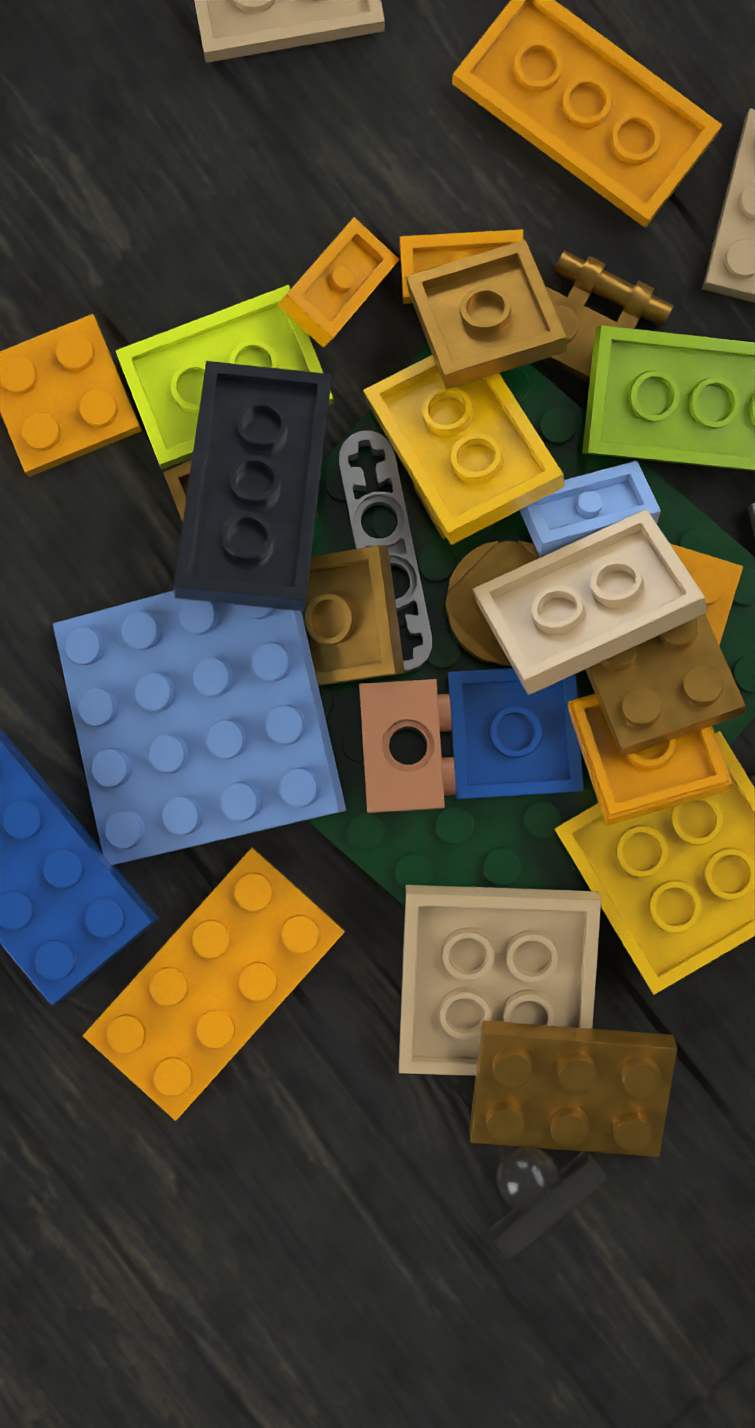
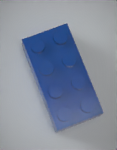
M0 729V944L51 1006L66 999L160 918L120 870L108 862L100 846L4 731Z

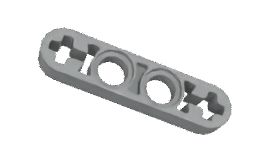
M359 431L352 434L343 443L339 452V467L355 548L359 549L376 545L388 546L390 565L402 568L409 577L410 587L403 597L396 599L395 603L397 612L412 604H415L418 615L405 614V623L409 636H420L422 645L413 648V659L403 661L405 673H410L419 669L428 660L432 650V634L395 452L391 443L382 434L374 431ZM370 446L373 455H383L385 461L376 464L377 485L379 489L386 484H391L392 493L372 492L358 500L355 499L354 490L366 491L363 470L361 467L351 468L349 461L358 459V448ZM375 505H384L390 508L395 513L398 521L395 531L383 539H375L368 536L361 526V518L364 512Z

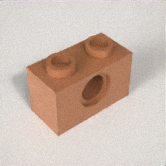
M436 679L359 684L367 813L445 808L444 796L456 795L453 757H441L440 732H451L452 730L449 694H437ZM401 730H414L425 740L426 753L418 763L404 765L392 757L389 750V742L393 735Z

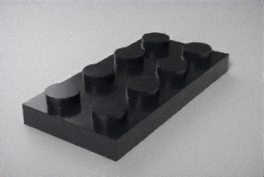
M206 361L174 581L175 598L305 612L332 374Z

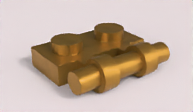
M564 250L553 273L573 282L574 286L568 297L548 287L546 289L567 336V352L543 360L589 383L596 327L603 325L634 329L640 317L663 327L674 305L652 295L655 288L639 280L635 286L603 270L605 263L591 256H588L585 261ZM591 292L624 308L617 322L585 306Z

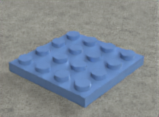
M173 590L53 623L102 853L111 865L346 811L301 611L175 598Z

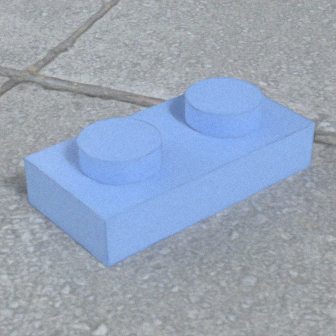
M638 461L564 480V488L520 510L539 557L554 552L645 509L648 510L657 524L661 512Z

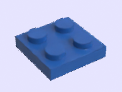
M513 668L448 672L452 755L456 784L455 800L584 791L581 748L568 710V701L577 699L576 673L528 695Z

